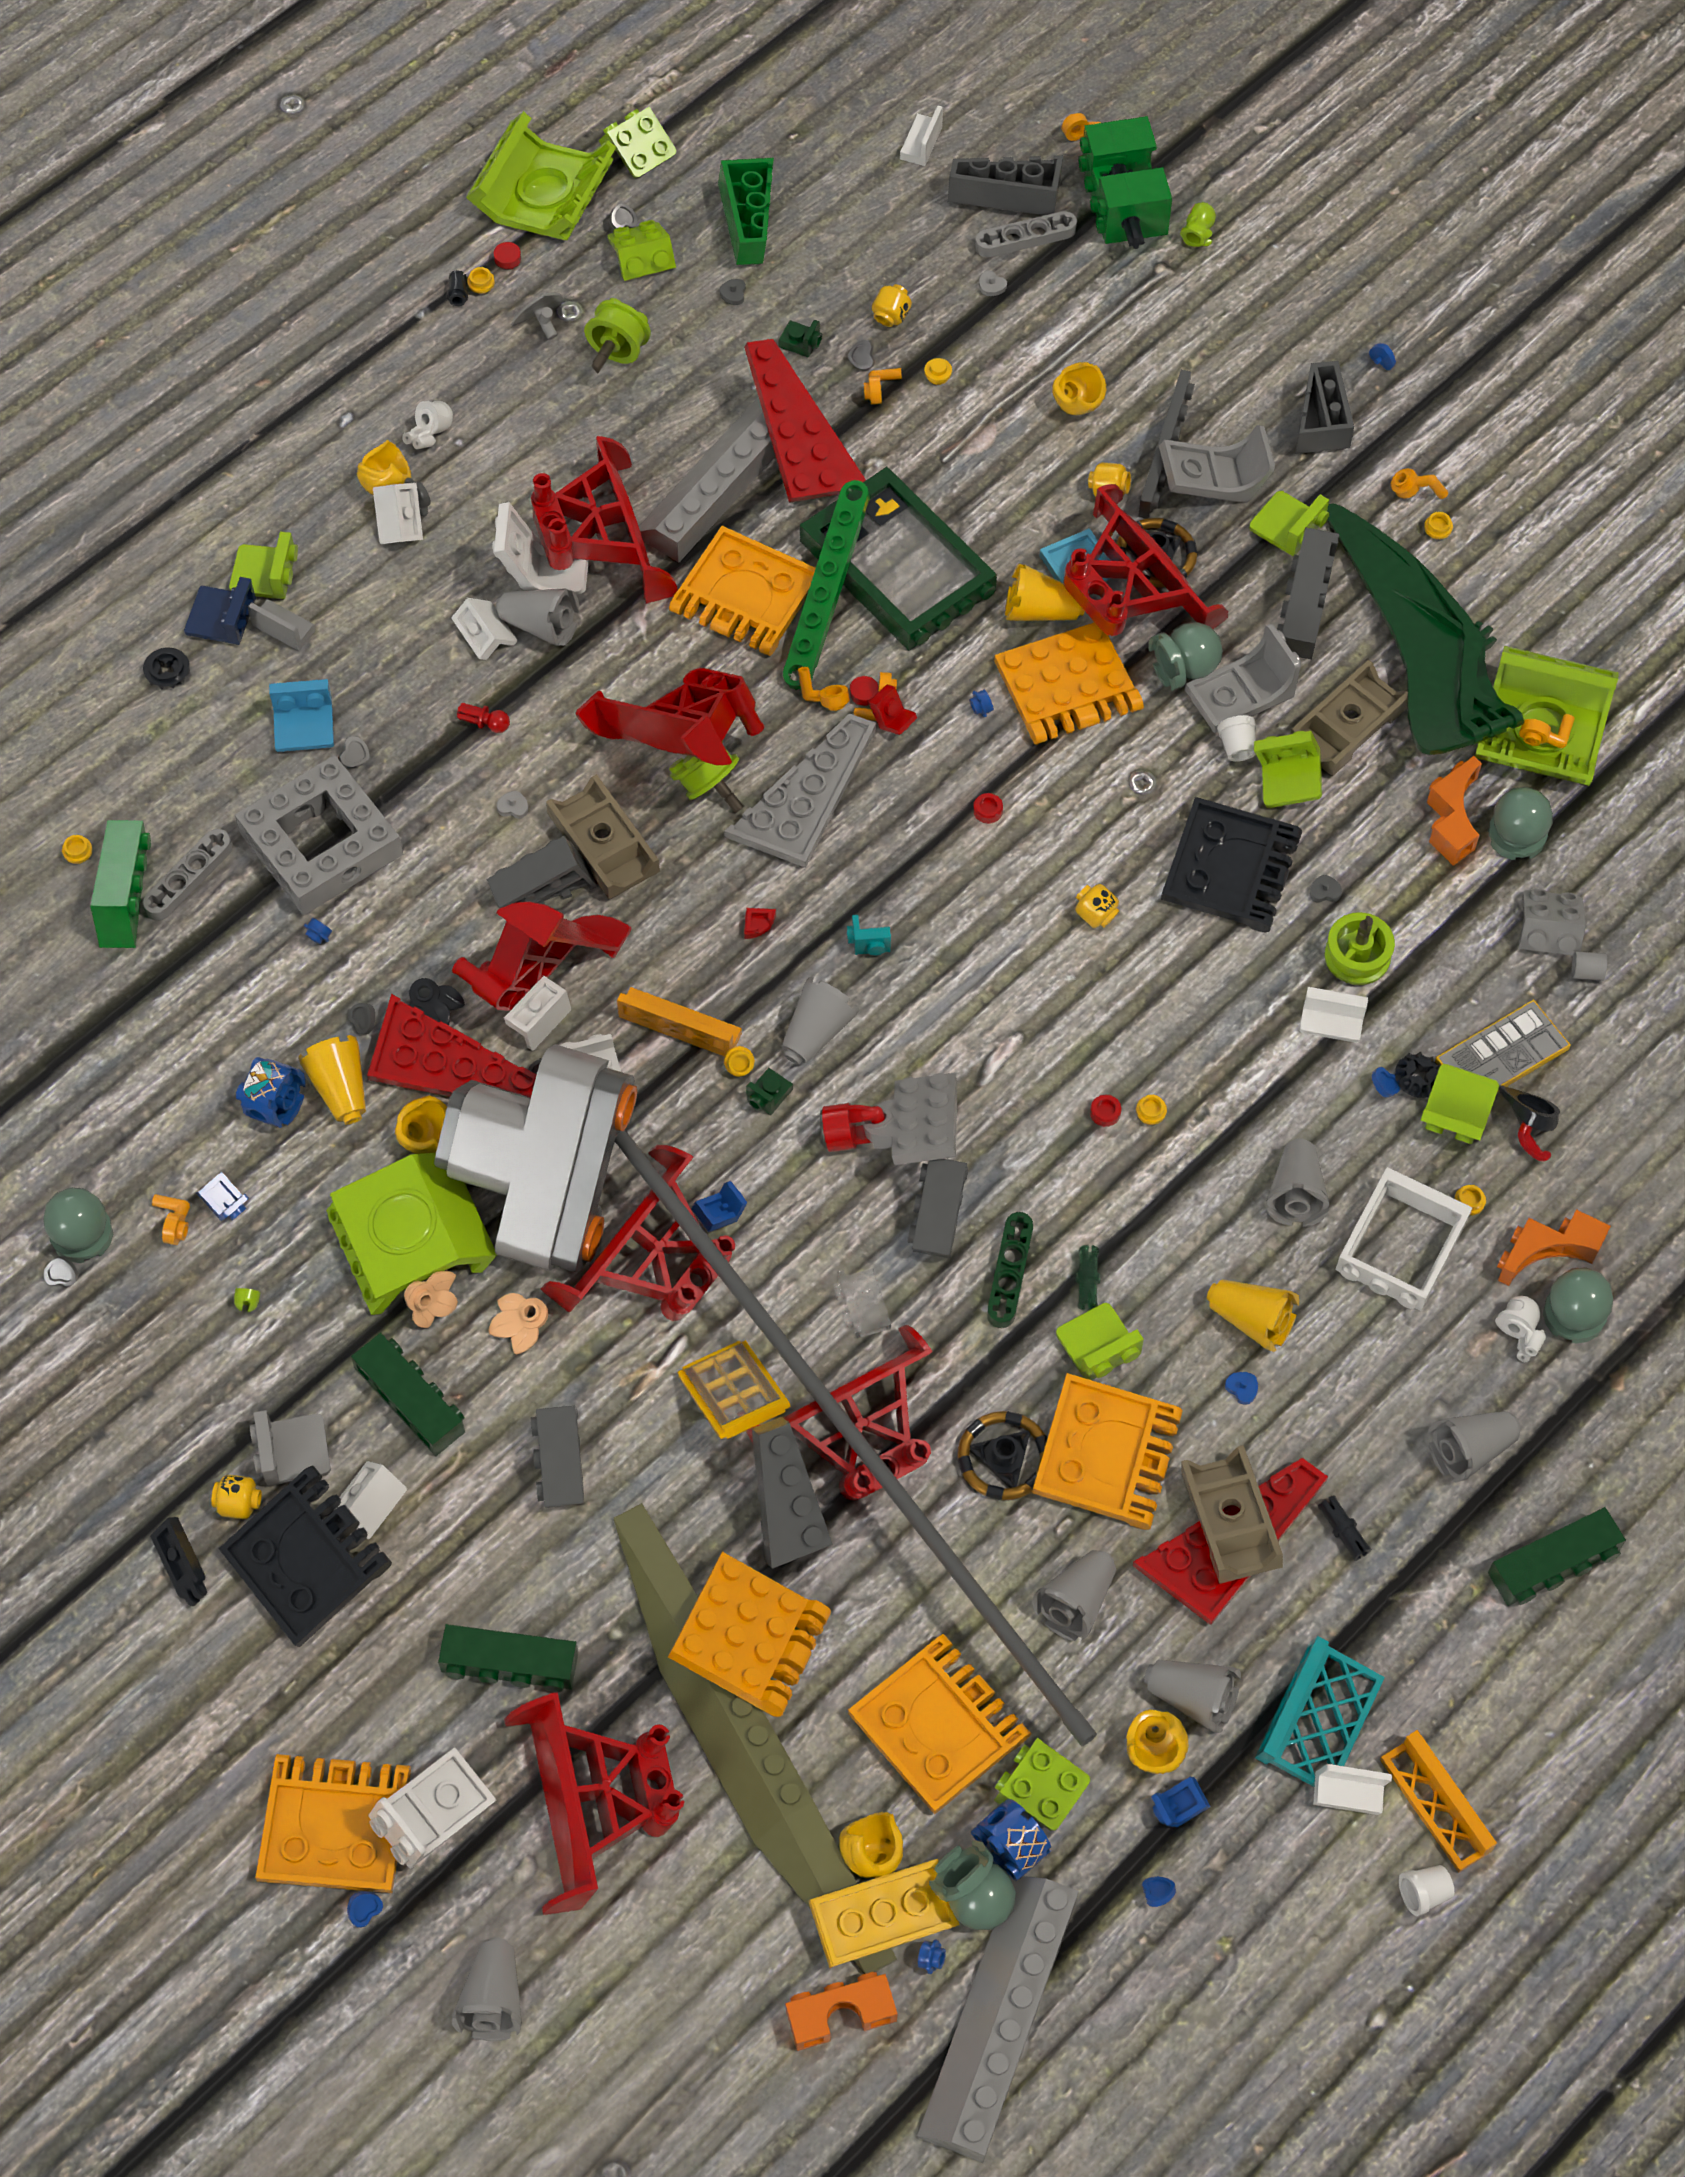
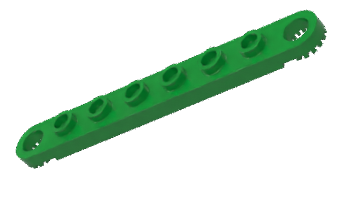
M849 481L840 491L783 669V678L791 689L801 690L800 680L795 681L790 678V674L795 669L808 667L811 680H813L814 671L820 659L866 514L868 501H870L868 488L862 481ZM855 489L857 491L860 490L862 492L861 498L855 501L848 499L849 492L855 491Z

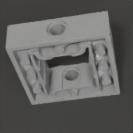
M336 755L235 814L240 834L303 916L403 855L400 836ZM327 799L335 809L338 819H343L351 829L352 835L310 861H307L287 834L296 830L295 827L312 816L317 817L321 815L326 808L325 800Z

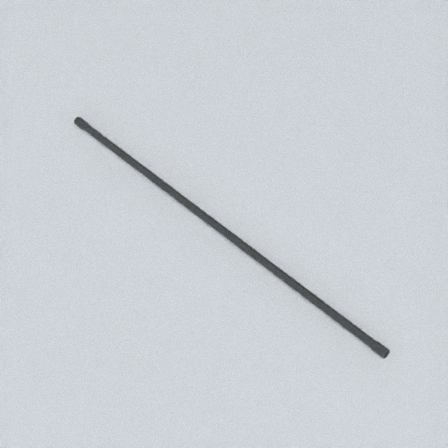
M626 1130L620 1131L614 1142L1059 1714L1066 1728L1081 1747L1092 1741L1097 1735L1092 1726L1068 1700Z

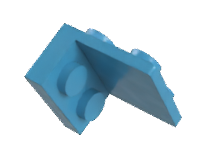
M328 679L269 684V694L274 710V739L277 752L331 748L334 746L332 696Z

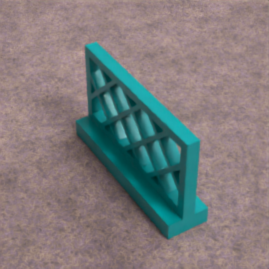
M1319 1636L1308 1644L1255 1756V1759L1266 1765L1270 1762L1315 1787V1774L1311 1764L1327 1760L1328 1764L1335 1765L1333 1758L1339 1756L1336 1765H1345L1385 1678L1329 1647V1642ZM1328 1657L1340 1664L1343 1672L1342 1676L1328 1679L1324 1668ZM1319 1675H1320L1322 1681L1316 1683V1681H1317V1679H1318V1677H1319ZM1362 1675L1373 1681L1369 1693L1358 1695L1352 1678ZM1345 1680L1352 1698L1337 1702L1330 1684ZM1324 1686L1330 1704L1315 1708L1310 1694L1313 1689ZM1365 1699V1702L1362 1706L1360 1700ZM1353 1702L1358 1717L1355 1722L1344 1724L1338 1706ZM1307 1704L1309 1710L1302 1712ZM1332 1708L1338 1727L1323 1731L1317 1713ZM1311 1715L1317 1733L1301 1737L1297 1722L1299 1718ZM1352 1728L1350 1734L1348 1735L1347 1729ZM1340 1731L1345 1745L1342 1751L1331 1753L1325 1735ZM1292 1733H1293L1295 1739L1289 1741V1739H1290V1737H1291V1735H1292ZM1319 1738L1325 1756L1310 1760L1304 1741ZM1297 1744L1303 1762L1293 1765L1282 1759L1281 1756L1287 1746Z

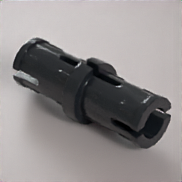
M1336 1496L1328 1497L1329 1502L1326 1499L1318 1505L1319 1510L1322 1511L1333 1527L1332 1533L1334 1536L1342 1540L1353 1556L1354 1561L1361 1559V1554L1365 1557L1370 1553L1372 1549L1357 1530L1356 1521L1354 1518L1348 1517L1337 1501Z

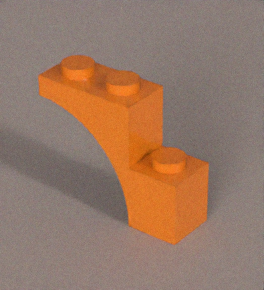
M1475 756L1466 762L1460 761L1453 767L1450 774L1444 778L1438 777L1429 786L1430 792L1426 803L1441 816L1431 827L1432 833L1429 843L1453 866L1475 850L1479 839V834L1471 825L1464 808V793L1478 779L1482 763Z
M1577 1209L1572 1219L1565 1217L1559 1231L1528 1218L1524 1228L1519 1225L1517 1226L1510 1240L1511 1243L1515 1244L1511 1253L1505 1250L1497 1265V1268L1502 1269L1498 1281L1509 1286L1517 1274L1536 1261L1551 1257H1571L1593 1264L1611 1226Z

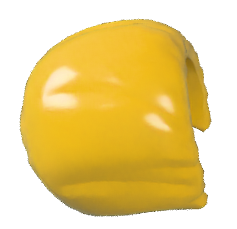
M1078 362L1067 366L1053 381L1052 386L1055 401L1064 412L1070 415H1083L1094 411L1105 399L1107 391L1105 378L1100 368L1088 362Z
M389 440L368 452L357 466V477L360 484L372 495H374V487L405 484V479L411 478L408 462L396 444Z
M425 1096L407 1103L399 1112L395 1127V1135L399 1144L415 1154L436 1153L447 1109L446 1104L434 1096Z
M1151 1709L1142 1711L1133 1719L1126 1735V1749L1129 1759L1134 1766H1137L1144 1772L1152 1774L1170 1773L1180 1766L1188 1752L1189 1739L1181 1721L1169 1712Z
M876 1812L867 1817L860 1818L858 1821L845 1826L840 1833L839 1847L841 1855L849 1869L860 1877L878 1878L891 1874L897 1869L902 1860V1834L895 1822L894 1815L889 1812Z

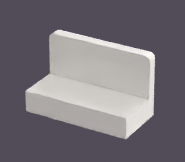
M937 106L933 117L917 113L900 151V160L926 166L942 129V106Z
M405 483L374 487L373 494L380 544L423 540L417 484Z
M467 598L452 616V620L479 659L487 660L499 644L514 646L518 641L505 621L499 618L496 608L490 601Z
M543 976L504 1017L506 1025L523 1035L527 1048L534 1051L571 1011L567 991Z
M1308 987L1299 1031L1305 1034L1358 1043L1361 1037L1368 997Z
M367 1461L339 1497L342 1503L338 1507L346 1505L360 1522L358 1528L364 1527L368 1532L366 1538L370 1539L407 1491V1488L385 1466Z
M1327 1764L1315 1772L1313 1805L1379 1815L1383 1812L1384 1786L1392 1782V1774Z

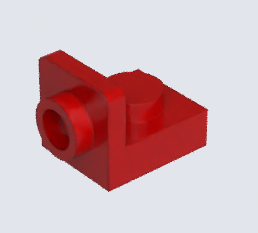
M886 684L868 702L879 729L900 735L917 719L915 712L904 709L895 686Z

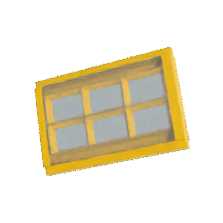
M746 1340L743 1342L737 1341L683 1366L682 1370L677 1372L678 1377L720 1440L725 1437L729 1439L786 1412L785 1409L791 1407L788 1399Z

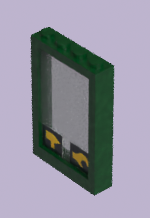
M886 466L863 482L868 488L870 501H868L866 514L843 585L910 651L917 645L921 646L926 643L929 637L937 631L946 629L960 615L968 614L980 601L988 600L996 591L997 574ZM856 489L855 491L852 490V492H849L848 499L851 501L861 498L862 492ZM837 500L800 524V542L818 560Z

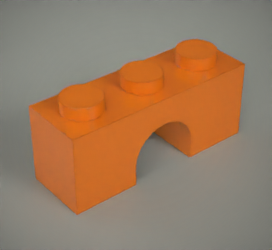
M870 1972L857 1978L858 1982L844 1986L843 1982H836L824 1987V1992L811 1995L810 1992H802L790 1998L791 2002L785 2003L797 2051L830 2042L831 2034L827 2022L831 2014L839 2009L854 2011L859 2016L864 2031L897 2022L898 2013L886 1974L878 1976L877 1972Z

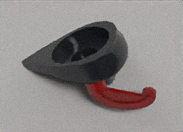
M1499 1085L1498 1091L1510 1103L1521 1125L1518 1130V1139L1521 1146L1534 1159L1538 1161L1549 1160L1551 1153L1549 1151L1542 1152L1532 1136H1536L1541 1131H1553L1559 1122L1560 1109L1552 1102L1539 1096Z

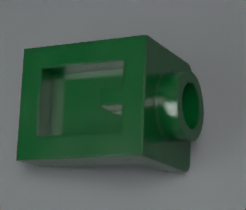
M790 320L778 340V346L809 357L813 349L819 347L822 340L820 321L814 320L811 326L808 327Z
M768 1068L755 1084L749 1082L746 1086L747 1101L757 1111L763 1110L772 1115L793 1090V1083Z

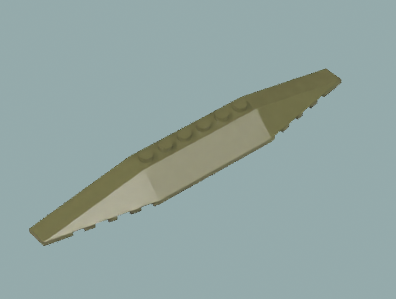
M642 1503L614 1517L615 1527L660 1673L753 1843L763 1852L776 1871L785 1878L796 1891L798 1897L809 1908L808 1901L810 1899L857 1885L818 1808L763 1710L668 1658L698 1596ZM890 1948L853 1960V1962L866 1974L879 1971L897 1961V1958Z

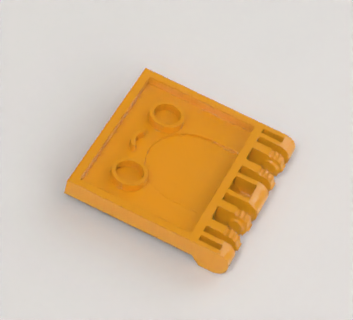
M721 526L672 598L669 611L678 615L684 612L683 616L685 618L692 619L701 603L706 607L700 615V625L706 627L711 621L710 629L726 637H730L735 630L733 639L738 642H742L748 633L749 627L752 626L756 630L750 638L749 646L755 650L759 647V652L771 656L778 647L781 637L804 604L816 568Z
M1095 622L994 655V662L1035 745L1047 741V734L1050 739L1058 736V730L1054 724V720L1060 719L1064 730L1069 734L1075 731L1070 715H1072L1078 729L1082 730L1100 723L1098 712L1104 722L1111 719V710L1107 704L1113 701L1121 716L1128 713V708L1132 713L1144 709L1142 697L1138 689L1134 687L1109 636Z
M1066 1373L1032 1493L1124 1521L1136 1528L1151 1529L1154 1518L1152 1512L1156 1511L1157 1504L1151 1499L1134 1494V1490L1136 1487L1140 1491L1151 1494L1161 1493V1483L1156 1481H1163L1170 1460L1165 1454L1171 1453L1173 1446L1169 1441L1150 1436L1151 1429L1156 1433L1168 1436L1176 1435L1178 1430L1176 1425L1180 1423L1183 1410L1175 1405Z
M722 1552L668 1658L774 1717H781L788 1705V1700L792 1696V1690L788 1686L798 1684L800 1680L799 1675L803 1673L812 1654L811 1650H814L816 1646V1639H814L813 1635L817 1636L822 1633L823 1626L826 1625L831 1610L823 1603L802 1597Z
M945 1634L933 1640L848 1709L849 1716L934 1815L1008 1753L1017 1749L1031 1735V1732L1021 1723L1004 1737L1001 1736L1019 1720L1015 1714L1006 1716L998 1725L992 1726L988 1720L1002 1710L1005 1703L1001 1698L995 1699L981 1712L978 1710L995 1694V1691L980 1674L971 1679L962 1688L958 1687V1685L973 1674L975 1669L971 1664L963 1666L952 1677H949L944 1670L956 1663L961 1653L954 1648L942 1657L953 1646Z
M276 1754L255 1877L257 1882L393 1893L397 1860L391 1853L390 1849L392 1846L384 1836L380 1838L371 1828L369 1823L371 1819L368 1815L382 1797L389 1798L410 1782L411 1766L397 1764L393 1787L389 1788L392 1764H384L380 1771L379 1787L369 1786L372 1773L371 1762L362 1763L358 1785H354L356 1761L331 1759L327 1783L323 1782L325 1758L316 1759L313 1766L312 1781H303V1772L305 1770L304 1757H295L292 1776L289 1779L291 1755Z

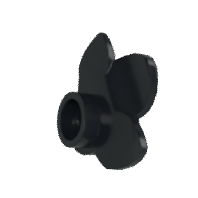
M428 978L416 980L409 990L411 999L408 1004L413 1008L415 1006L424 1011L425 1015L438 1022L442 1021L447 1025H450L449 1010H457L465 1006L463 997L455 988L449 985L438 986L433 980ZM422 988H427L430 990V994L428 997L422 998L419 996V991Z

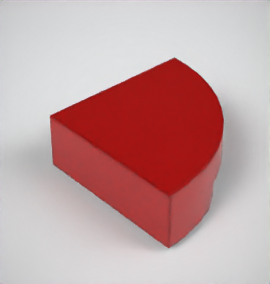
M746 908L744 939L756 938L766 933L775 921L776 909Z

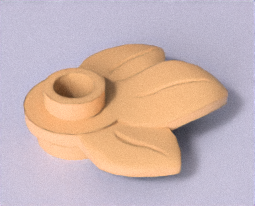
M438 1271L433 1273L426 1282L415 1281L406 1288L404 1299L408 1308L413 1311L412 1320L418 1327L429 1328L435 1316L445 1317L456 1309L457 1298L449 1291L456 1274L451 1271Z
M518 1293L506 1294L497 1300L502 1312L492 1319L489 1326V1334L498 1338L511 1337L513 1352L518 1355L530 1349L537 1342L539 1328L546 1323L548 1318V1308L538 1298L525 1299ZM535 1308V1315L528 1318L527 1313L529 1310Z

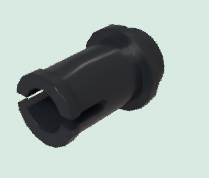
M459 270L452 271L449 274L447 299L453 306H462L468 300V292L466 291L467 277L464 272Z

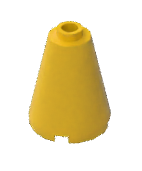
M1018 563L1016 565L1012 578L1017 580L1013 582L1012 587L1009 586L1005 605L1006 620L1062 621L1077 620L1079 615H1084L1085 611L1066 590L1064 583L1025 564Z
M347 1035L349 1041L340 1042L338 1036L316 1043L306 1049L308 1055L304 1057L300 1053L298 1059L338 1122L344 1121L345 1125H350L362 1119L361 1115L366 1112L359 1044L356 1037Z
M1221 1279L1217 1284L1213 1283L1207 1294V1300L1210 1301L1209 1307L1262 1347L1272 1352L1277 1351L1274 1347L1275 1344L1282 1346L1287 1339L1297 1316L1292 1313L1293 1304L1299 1306V1295L1290 1290Z

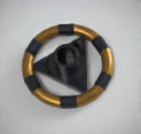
M1147 518L1136 521L1144 530L1160 528L1177 535L1167 537L1162 532L1149 534L1171 560H1173L1181 540L1183 541L1187 558L1179 571L1186 579L1194 569L1198 556L1196 542L1191 534L1178 523L1165 518ZM1119 536L1116 544L1126 554L1125 548L1127 545L1132 554L1139 558L1124 539ZM1147 568L1154 577L1144 575L1155 588L1165 587L1153 572Z
M997 1411L983 1415L965 1430L960 1439L957 1461L961 1473L973 1489L986 1497L1001 1501L1024 1497L1033 1490L1047 1442V1436L1033 1420L1023 1414ZM1005 1423L1025 1429V1431L1003 1435L971 1445L973 1439L986 1427L993 1424ZM1031 1434L1035 1439L1040 1455L1039 1465L1036 1472L1024 1484L1017 1486ZM969 1451L1009 1488L987 1484L982 1481L974 1472Z

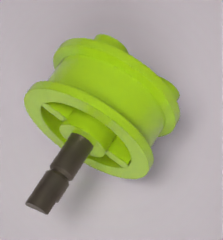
M610 298L599 303L595 310V317L591 318L584 328L587 341L598 352L591 365L597 374L607 359L622 364L636 361L640 355V346L645 345L651 336L647 316L616 298Z
M727 751L732 760L730 765L716 766L702 762L695 756L687 755L684 759H678L669 767L671 771L670 777L674 781L679 780L687 789L686 796L689 800L701 796L714 787L734 813H737L744 807L722 780L738 763L739 757L736 754L731 755Z
M1362 912L1344 915L1332 925L1329 931L1324 952L1327 967L1334 976L1346 983L1353 985L1373 983L1383 977L1390 966L1395 948L1394 935L1390 927L1375 915Z

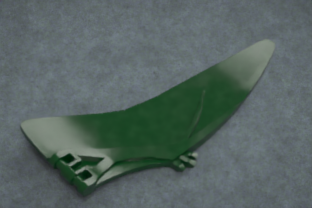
M1329 504L1327 509L1329 517L1327 521L1334 533L1339 534L1338 539L1377 605L1394 637L1406 669L1408 690L1407 714L1411 736L1417 749L1427 755L1444 754L1482 742L1484 737L1492 738L1505 733L1509 727L1515 729L1522 726L1524 723L1522 713L1516 707L1504 703L1499 698L1487 674L1485 651L1490 649L1497 641L1494 636L1489 637L1493 628L1488 625L1480 632L1483 623L1477 621L1474 624L1469 615L1439 580L1403 546L1341 505Z

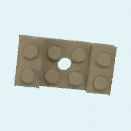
M1368 659L1291 729L1290 734L1297 731H1312L1320 747L1321 768L1331 776H1334L1352 759L1353 753L1386 722L1391 724L1407 709L1408 690L1396 692L1379 678L1373 662ZM1353 710L1358 713L1359 717L1351 719L1346 717L1344 712Z
M597 774L590 778L583 791L563 802L553 799L546 801L549 817L562 835L566 834L574 847L579 851L584 861L592 870L594 880L609 900L660 872L659 859ZM600 829L610 831V835L606 838H598L594 834Z
M1244 1445L1238 1446L1226 1459L1200 1466L1189 1460L1181 1461L1182 1477L1190 1500L1193 1501L1219 1584L1283 1568V1553ZM1233 1505L1241 1511L1237 1515L1229 1516L1222 1510L1227 1506Z

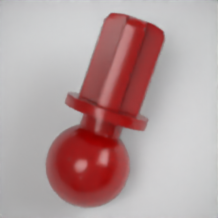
M461 703L457 710V718L459 720L477 724L480 729H483L484 725L487 724L488 728L494 733H503L510 725V718L506 712L495 710L488 713V706L480 708Z

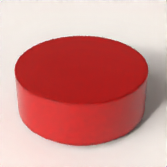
M503 242L495 247L493 252L494 261L498 267L513 269L520 264L521 251L518 245L512 242Z
M859 676L850 684V697L854 703L861 706L869 705L868 702L879 692L878 683L869 676Z
M992 793L981 794L974 801V816L982 823L990 824L997 822L1003 814L1002 800Z
M1100 1095L1092 1101L1090 1116L1099 1126H1112L1120 1119L1121 1104L1112 1095Z

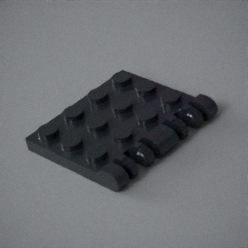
M1195 797L1162 891L1161 900L1243 923L1259 932H1269L1273 924V916H1275L1277 910L1270 903L1267 904L1266 902L1256 900V896L1261 900L1277 903L1281 899L1282 895L1280 892L1284 890L1289 875L1288 868L1292 866L1293 862L1291 857L1286 854L1296 852L1297 844L1302 835V829L1296 825Z
M313 1465L304 1469L218 1548L297 1647H301L372 1580L380 1577L392 1565L391 1560L384 1552L379 1553L380 1547L376 1542L367 1545L355 1557L352 1555L350 1550L358 1547L366 1539L368 1532L364 1527L358 1528L360 1522L346 1505L338 1507L342 1502L337 1494L327 1498L316 1509L311 1504L323 1496L329 1488L325 1479L321 1480L322 1475Z

